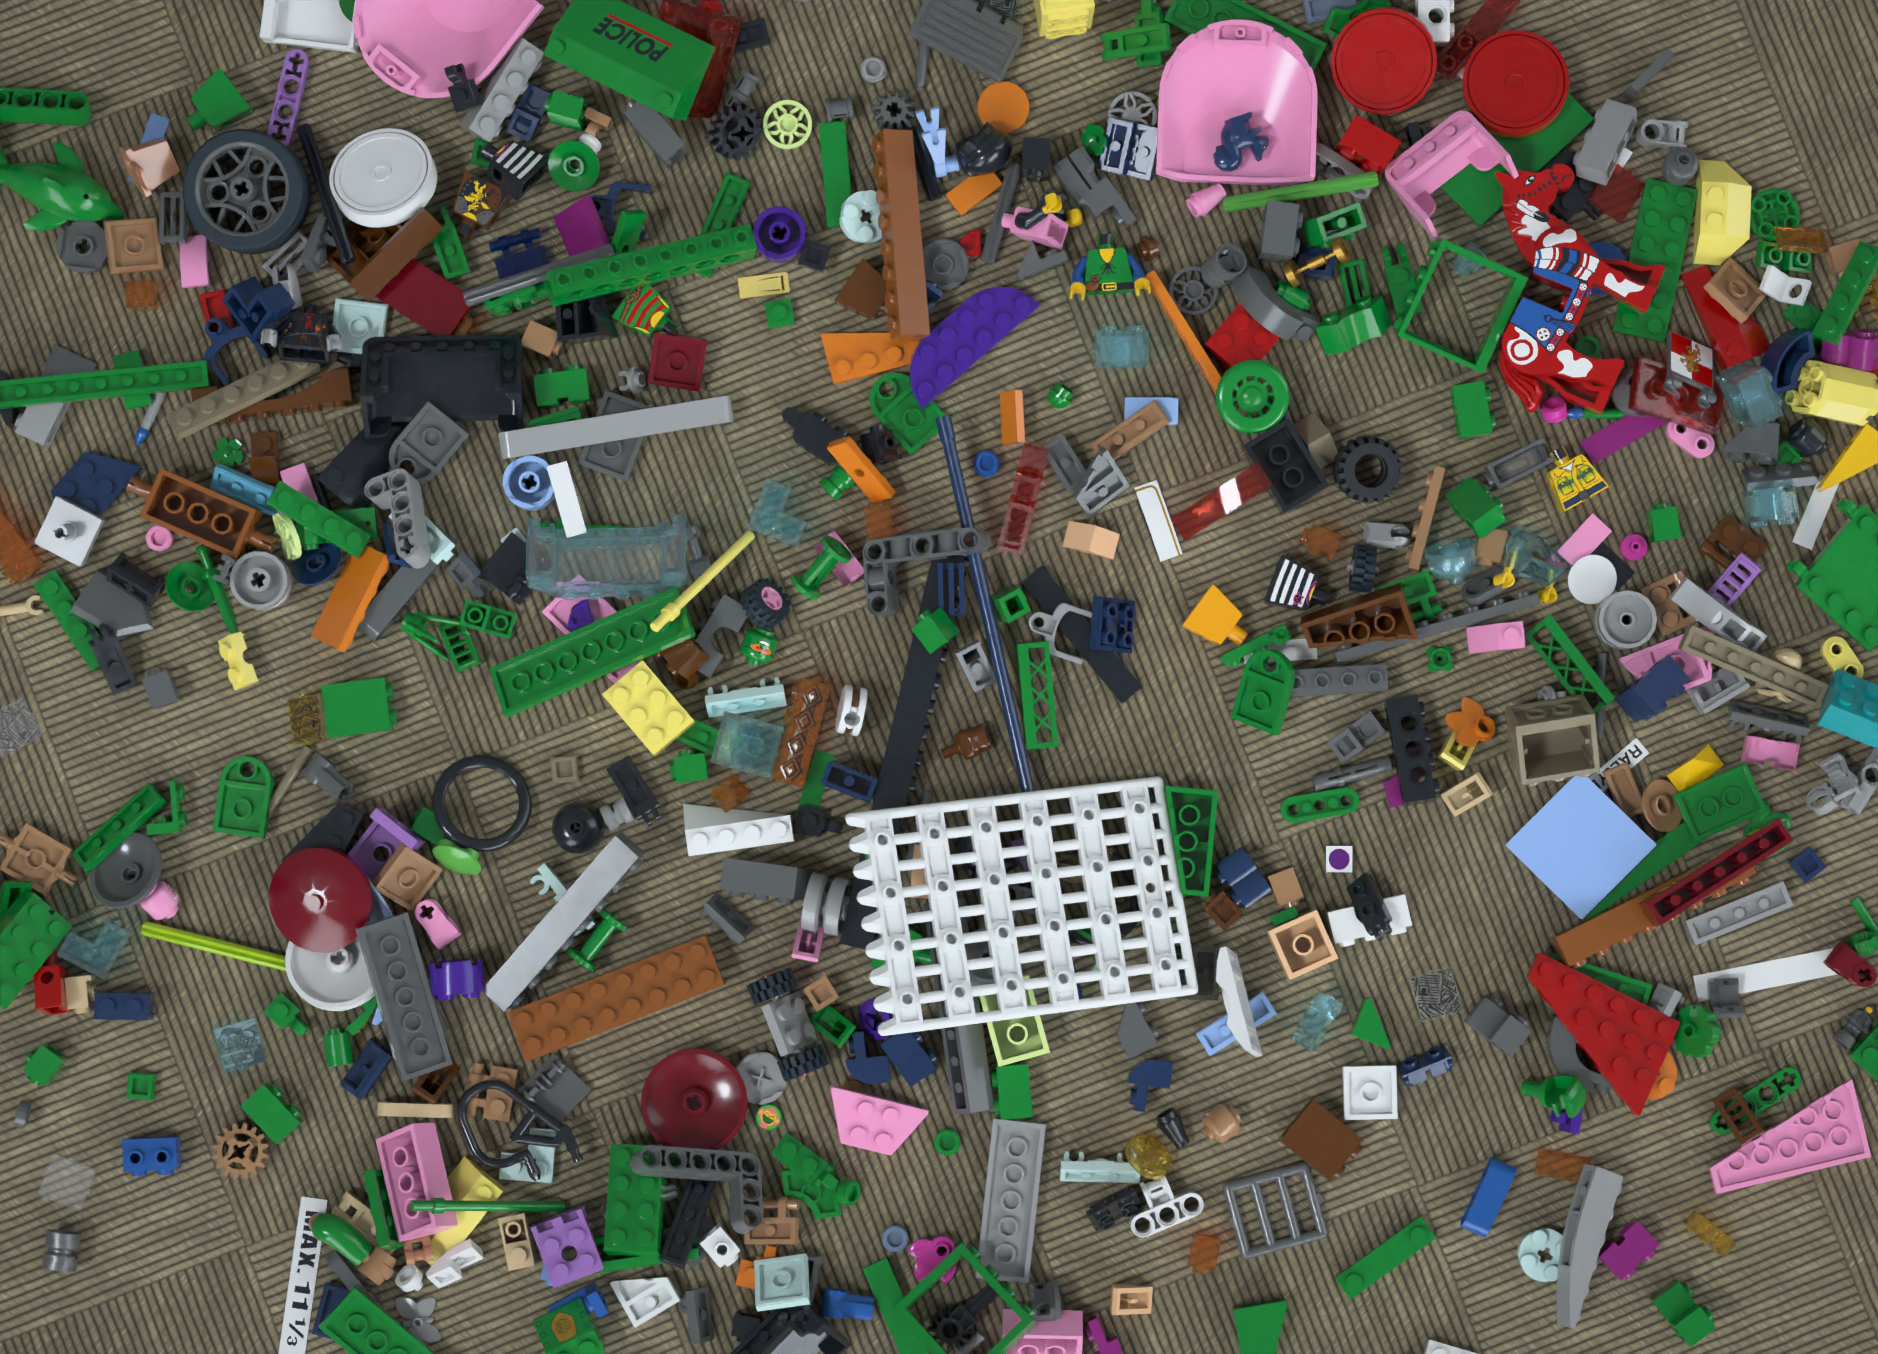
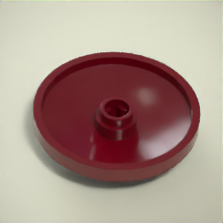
M314 846L290 855L279 865L270 883L269 906L275 924L289 941L311 952L327 953L344 948L358 938L355 928L369 923L373 909V894L367 875L352 857L335 848Z
M698 1048L680 1050L662 1059L648 1075L641 1096L642 1115L647 1128L660 1144L671 1147L711 1150L722 1148L740 1130L745 1120L748 1106L746 1086L736 1067L720 1054Z

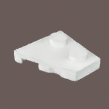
M669 1277L620 1280L610 1283L635 1328L682 1300Z

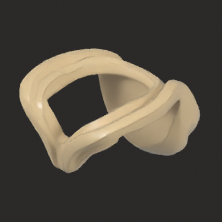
M1789 648L1779 649L1769 658L1798 672L1802 666L1800 654ZM1755 683L1756 691L1762 695L1776 696L1780 701L1786 703L1793 700V698L1778 691L1766 690V686Z

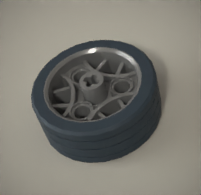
M234 129L224 131L209 138L196 150L188 162L183 177L182 195L185 210L192 224L203 236L213 243L237 253L260 254L270 252L284 245L299 231L305 222L310 207L311 188L308 174L301 160L289 147L271 135L257 130ZM247 152L243 160L237 155L238 153ZM233 157L239 165L232 172L226 174L221 164L226 159ZM257 162H263V172L255 175L253 172L254 165ZM279 167L284 176H275ZM217 170L219 177L212 178L213 174ZM273 182L285 183V196L273 198ZM225 187L226 196L222 200H217L215 196L217 189ZM283 203L281 210L278 211L275 205ZM265 207L267 210L266 217L263 220H257V210ZM221 210L218 219L215 218L212 211ZM230 211L242 215L233 232L224 228ZM249 224L253 231L243 233V231Z

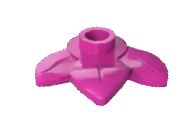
M943 1235L937 1236L932 1240L921 1238L909 1247L908 1252L918 1258L914 1267L916 1279L923 1280L955 1249V1244L951 1238ZM944 1246L947 1251L940 1253L937 1251V1248ZM956 1264L940 1278L943 1283L946 1284L953 1278L956 1272Z

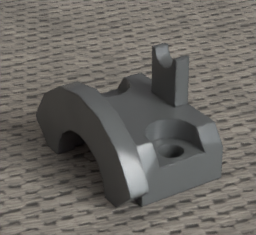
M1738 978L1707 980L1708 1004L1710 1010L1716 1014L1715 1021L1723 1018L1743 1017L1744 1010L1743 1006H1740Z
M1051 1280V1282L1027 1284L1030 1308L1035 1313L1032 1318L1036 1322L1061 1319L1060 1294L1057 1280Z

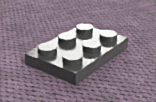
M605 390L595 417L653 407ZM645 436L584 446L577 464L628 483Z

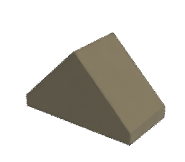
M1315 412L1293 424V427L1319 469L1335 461V455H1339L1331 433Z

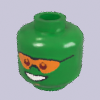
M755 626V629H748L740 646V652L746 656L745 662L758 667L760 663H770L778 645V641L774 637L775 633Z

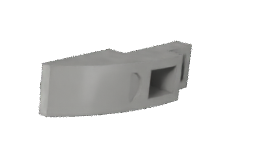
M1687 577L1682 580L1669 596L1672 601L1718 636L1750 651L1755 652L1768 637L1758 627L1731 610L1721 600Z

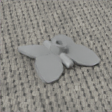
M406 1297L396 1298L397 1311L403 1318L408 1319V1321H403L404 1327H410L407 1330L420 1341L436 1342L441 1339V1335L436 1327L430 1324L433 1322V1318L429 1316L434 1311L435 1298H426L418 1303Z

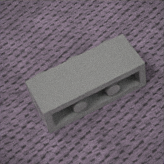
M1606 99L1603 107L1597 109L1594 118L1595 123L1592 129L1589 128L1584 137V146L1582 150L1576 152L1573 160L1577 177L1605 186L1638 122L1635 107L1610 99Z

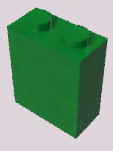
M382 677L321 686L328 738L334 739L394 731V724H397L398 720L396 709L391 708L390 698H394V688L392 682L388 683V678Z

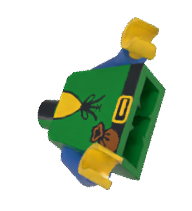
M1113 234L1097 235L1098 249L1088 250L1087 256L1080 258L1072 273L1069 299H1072L1075 293L1082 296L1081 300H1084L1085 296L1133 293L1134 286L1136 296H1140V289H1147L1148 294H1150V281L1145 277L1143 268L1132 254L1126 253L1125 248H1114Z

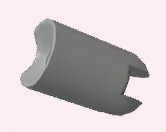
M287 262L289 279L281 281L279 268L276 264L271 271L273 285L280 282L286 291L290 293L295 301L292 309L302 306L303 302L295 267Z
M1365 522L1363 544L1378 548L1402 549L1410 543V540L1406 537L1393 536L1408 535L1410 530L1402 524Z

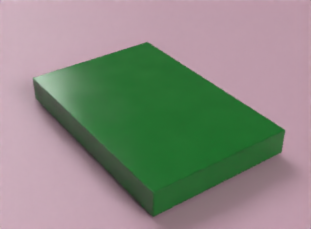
M1742 763L1672 794L1693 843L1767 811L1746 763Z

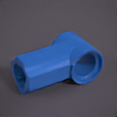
M824 1288L820 1311L822 1316L872 1320L875 1297L847 1293L848 1291L837 1288Z

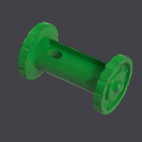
M825 535L821 540L824 550L804 574L796 572L790 578L794 587L809 599L817 600L821 596L820 589L818 588L819 584L839 561L848 563L852 558L850 551L841 542L828 535Z
M604 908L599 912L603 917L602 921L579 951L571 947L566 951L577 961V964L584 966L593 973L597 967L591 960L614 930L617 928L625 932L628 929L618 919L617 915L611 914Z

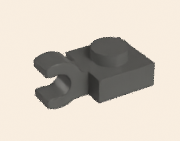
M465 553L458 556L446 569L462 590L467 587L473 598L477 601L493 589L487 580L478 578L481 572Z

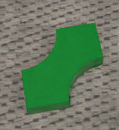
M1360 0L1349 7L1339 8L1331 6L1321 31L1337 38L1343 26L1355 15L1374 7H1390L1391 3L1387 0Z

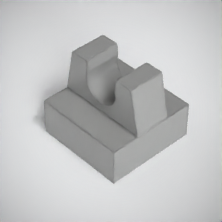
M1658 983L1647 1006L1669 1017L1676 1018L1678 1013L1674 1009L1678 1002L1683 1004L1685 998L1681 996L1682 993Z

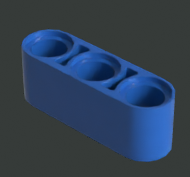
M1494 1157L1489 1159L1462 1217L1460 1227L1484 1238L1487 1236L1514 1179L1516 1167Z

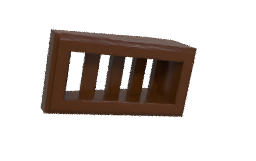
M1735 1086L1712 1099L1741 1147L1764 1133L1763 1128ZM1732 1097L1736 1098L1737 1101L1723 1108L1722 1103ZM1739 1106L1742 1108V1111L1732 1117H1729L1727 1114ZM1746 1115L1748 1120L1736 1127L1734 1122ZM1752 1125L1753 1130L1743 1136L1740 1134V1131Z

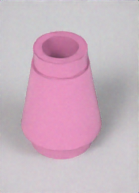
M1217 183L1190 194V198L1186 200V205L1194 217H1204L1226 197V192L1222 185Z

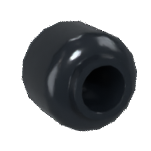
M1812 418L1799 419L1789 429V444L1804 457H1812L1815 454L1818 456L1826 450L1828 443H1826L1828 432Z

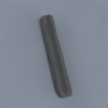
M1009 162L981 256V261L993 264L997 256L1005 228L1001 224L1002 217L1005 212L1010 210L1022 166L1018 163Z

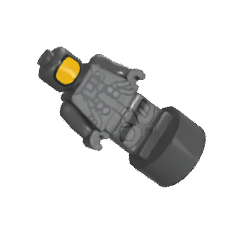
M1871 1004L1866 1005L1863 1011L1856 1009L1846 1016L1845 1019L1849 1021L1848 1025L1843 1030L1839 1029L1832 1037L1833 1040L1843 1049L1850 1051L1856 1043L1855 1038L1860 1032H1864L1865 1035L1868 1033L1872 1024L1869 1016H1872L1875 1012L1874 1006Z

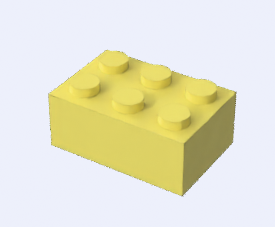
M643 660L602 694L654 756H657L696 723Z

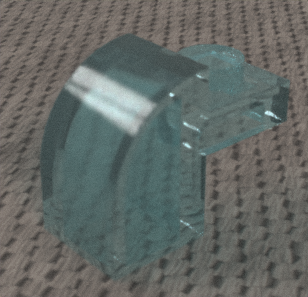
M1319 992L1308 1004L1291 1040L1314 1052L1323 1041L1330 1024L1340 1013L1343 1004L1336 1001L1332 996Z

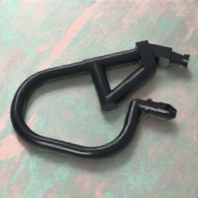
M498 1080L482 1081L471 1086L462 1095L457 1108L458 1122L471 1153L483 1165L500 1169L524 1160L525 1163L523 1164L527 1168L529 1177L534 1181L537 1180L533 1173L537 1174L538 1180L541 1177L540 1169L535 1162L536 1159H533L531 1152L527 1149L504 1159H493L485 1155L479 1148L468 1123L466 1110L472 1097L488 1089L502 1091L528 1111L509 1136L515 1143L559 1148L564 1142L573 1158V1163L583 1160L578 1143L572 1132L573 1128L566 1123L562 1124L537 1104L527 1100L507 1083ZM538 1118L557 1132L555 1137L525 1134V1132L534 1120Z

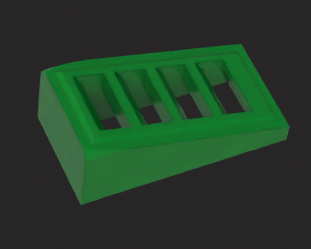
M460 615V616H457V617H455V618H453V619L460 620L461 615ZM446 623L437 625L456 673H462L483 663L467 627L460 626V630L447 634L446 630L456 625ZM462 634L464 635L465 639L451 644L450 639ZM468 644L469 648L455 653V648ZM469 653L472 654V658L461 663L459 662L458 658Z

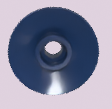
M332 543L319 544V549L303 550L302 548L301 557L292 561L291 572L295 580L302 585L314 586L330 579L338 570L341 563L340 550Z

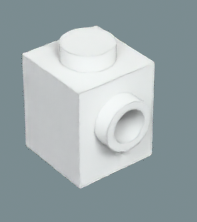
M720 1223L699 1239L700 1245L720 1268L724 1264L727 1267L739 1258L737 1253L740 1252V1247Z

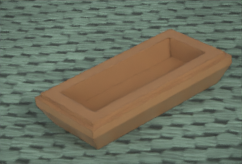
M1624 762L1603 771L1602 773L1616 805L1629 818L1642 813V796L1628 763Z

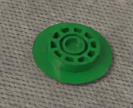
M1246 360L1233 365L1221 377L1216 390V405L1221 417L1230 427L1243 433L1255 434L1271 429L1280 422L1289 405L1290 394L1285 377L1276 367L1261 360ZM1253 376L1252 380L1246 379V377ZM1259 377L1265 379L1262 383L1257 381ZM1242 380L1243 383L1240 386H1236ZM1267 385H1270L1271 391H1267ZM1233 390H1237L1236 396L1232 397ZM1268 396H1272L1271 403L1267 402ZM1237 401L1238 403L1237 408H1235L1233 405V402ZM1267 406L1268 409L1263 413L1261 409ZM1242 409L1247 411L1246 415L1240 413ZM1258 412V416H1251V413Z

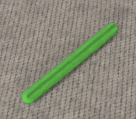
M1374 171L1229 196L1223 198V206L1227 213L1263 207L1268 200L1291 202L1377 187L1379 179L1378 174Z

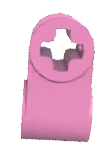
M426 899L416 906L415 916L439 950L462 935L458 926L436 900ZM424 905L427 908L430 906L434 908V911H432L433 918L429 915L423 916L422 913L425 911Z

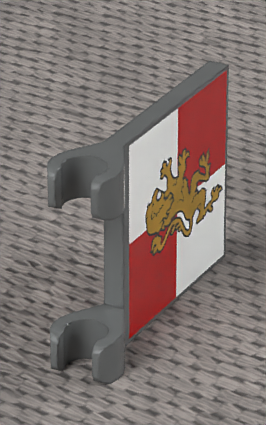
M1670 330L1667 333V376L1663 389L1673 394L1674 387L1680 388L1682 383L1686 382L1701 389L1698 405L1708 409L1709 402L1714 404L1717 401V395L1713 391V349Z

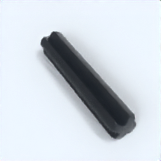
M918 125L911 126L906 130H912L915 161L928 200H938L942 197L920 127Z

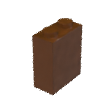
M1312 1098L1278 1138V1140L1329 1181L1332 1178L1338 1179L1346 1169L1344 1163L1349 1157L1354 1159L1362 1149L1360 1143L1363 1141V1139Z

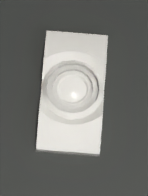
M1226 946L1222 947L1219 950L1217 959L1216 982L1222 988L1223 1000L1228 1014L1227 1025L1236 1040L1247 1052L1255 1057L1263 1056L1237 954Z

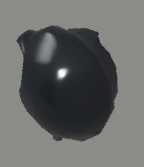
M987 121L976 135L960 140L956 144L957 159L963 172L969 177L992 174L998 171L1009 160L1012 152V136L1006 131L994 128Z

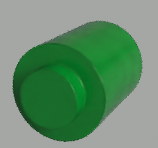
M343 1027L328 1029V1035H323L327 1067L352 1064L353 1056L349 1032H344Z

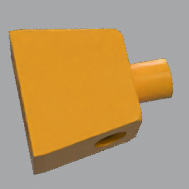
M1214 585L1208 589L1182 624L1183 628L1216 645H1221L1227 637L1239 646L1248 635L1246 631L1236 625L1242 617L1241 612Z

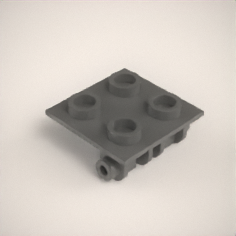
M553 1053L517 1091L527 1100L534 1102L561 1122L591 1089Z

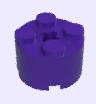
M781 206L771 207L763 211L757 218L753 229L757 250L772 263H786L797 258L801 254L807 239L805 225L800 215L789 208ZM780 229L782 233L786 232L784 239H774L776 230Z
M475 958L476 963L474 964L469 959L439 961V967H435V963L430 962L429 975L432 995H436L438 1001L453 1000L454 994H462L464 998L480 997V991H484L482 958Z

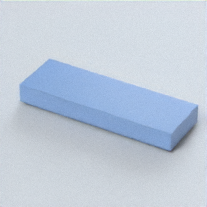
M1263 991L1249 999L1255 1027L1277 1014ZM1227 1013L1195 1033L1209 1056L1236 1040L1227 1025Z

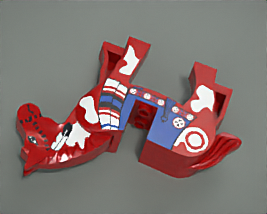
M1556 164L1538 173L1519 169L1517 170L1519 176L1516 179L1511 175L1496 171L1495 177L1503 188L1502 204L1505 220L1517 250L1525 262L1532 268V280L1565 294L1559 311L1527 298H1522L1502 338L1499 364L1503 378L1530 413L1535 412L1544 394L1541 384L1543 383L1553 389L1565 401L1601 415L1625 361L1619 358H1589L1578 353L1567 342L1575 332L1583 316L1592 288H1598L1645 315L1666 267L1660 264L1639 266L1624 260L1600 258L1578 231L1548 212L1556 200V195L1568 191L1573 185L1574 173L1569 166ZM1588 382L1596 383L1603 386H1593Z

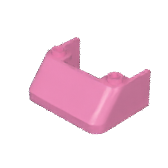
M1457 111L1389 163L1385 169V176L1393 190L1415 220L1435 241L1439 239V236L1430 217L1435 212L1436 204L1430 194L1470 163L1480 171H1488L1500 163L1514 179L1519 175L1510 154L1468 111Z

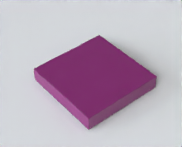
M591 196L581 198L553 217L569 257L610 244Z

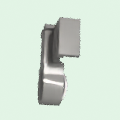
M1839 752L1818 763L1819 767L1828 774L1830 779L1827 780L1828 783L1825 782L1811 789L1807 795L1806 803L1814 812L1824 815L1838 807V801L1854 792L1859 795L1861 794V786L1857 784L1859 782L1858 777L1849 771L1845 757ZM1827 795L1826 801L1821 806L1815 807L1818 797Z

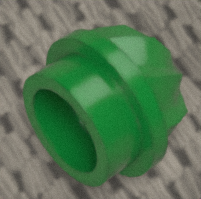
M1057 382L1055 386L1049 388L1050 391L1047 399L1053 408H1064L1072 403L1071 398L1075 393L1063 383Z

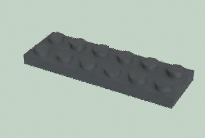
M408 912L355 928L400 1081H406L452 1065Z

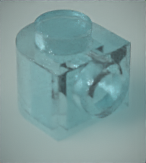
M1472 241L1465 247V249L1486 257ZM1457 255L1451 261L1454 265V271L1462 278H1466L1471 272L1476 275L1484 267L1461 255Z

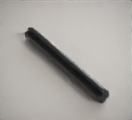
M308 123L299 125L297 132L340 259L344 265L355 262L356 257L337 202L331 192L329 178L312 128Z

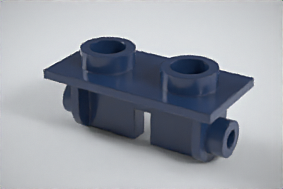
M1442 1045L1440 1047H1432L1427 1052L1416 1057H1408L1401 1063L1396 1064V1067L1402 1075L1401 1079L1404 1086L1409 1084L1413 1086L1428 1080L1425 1071L1430 1070L1432 1077L1450 1071L1454 1064L1451 1054L1445 1045Z

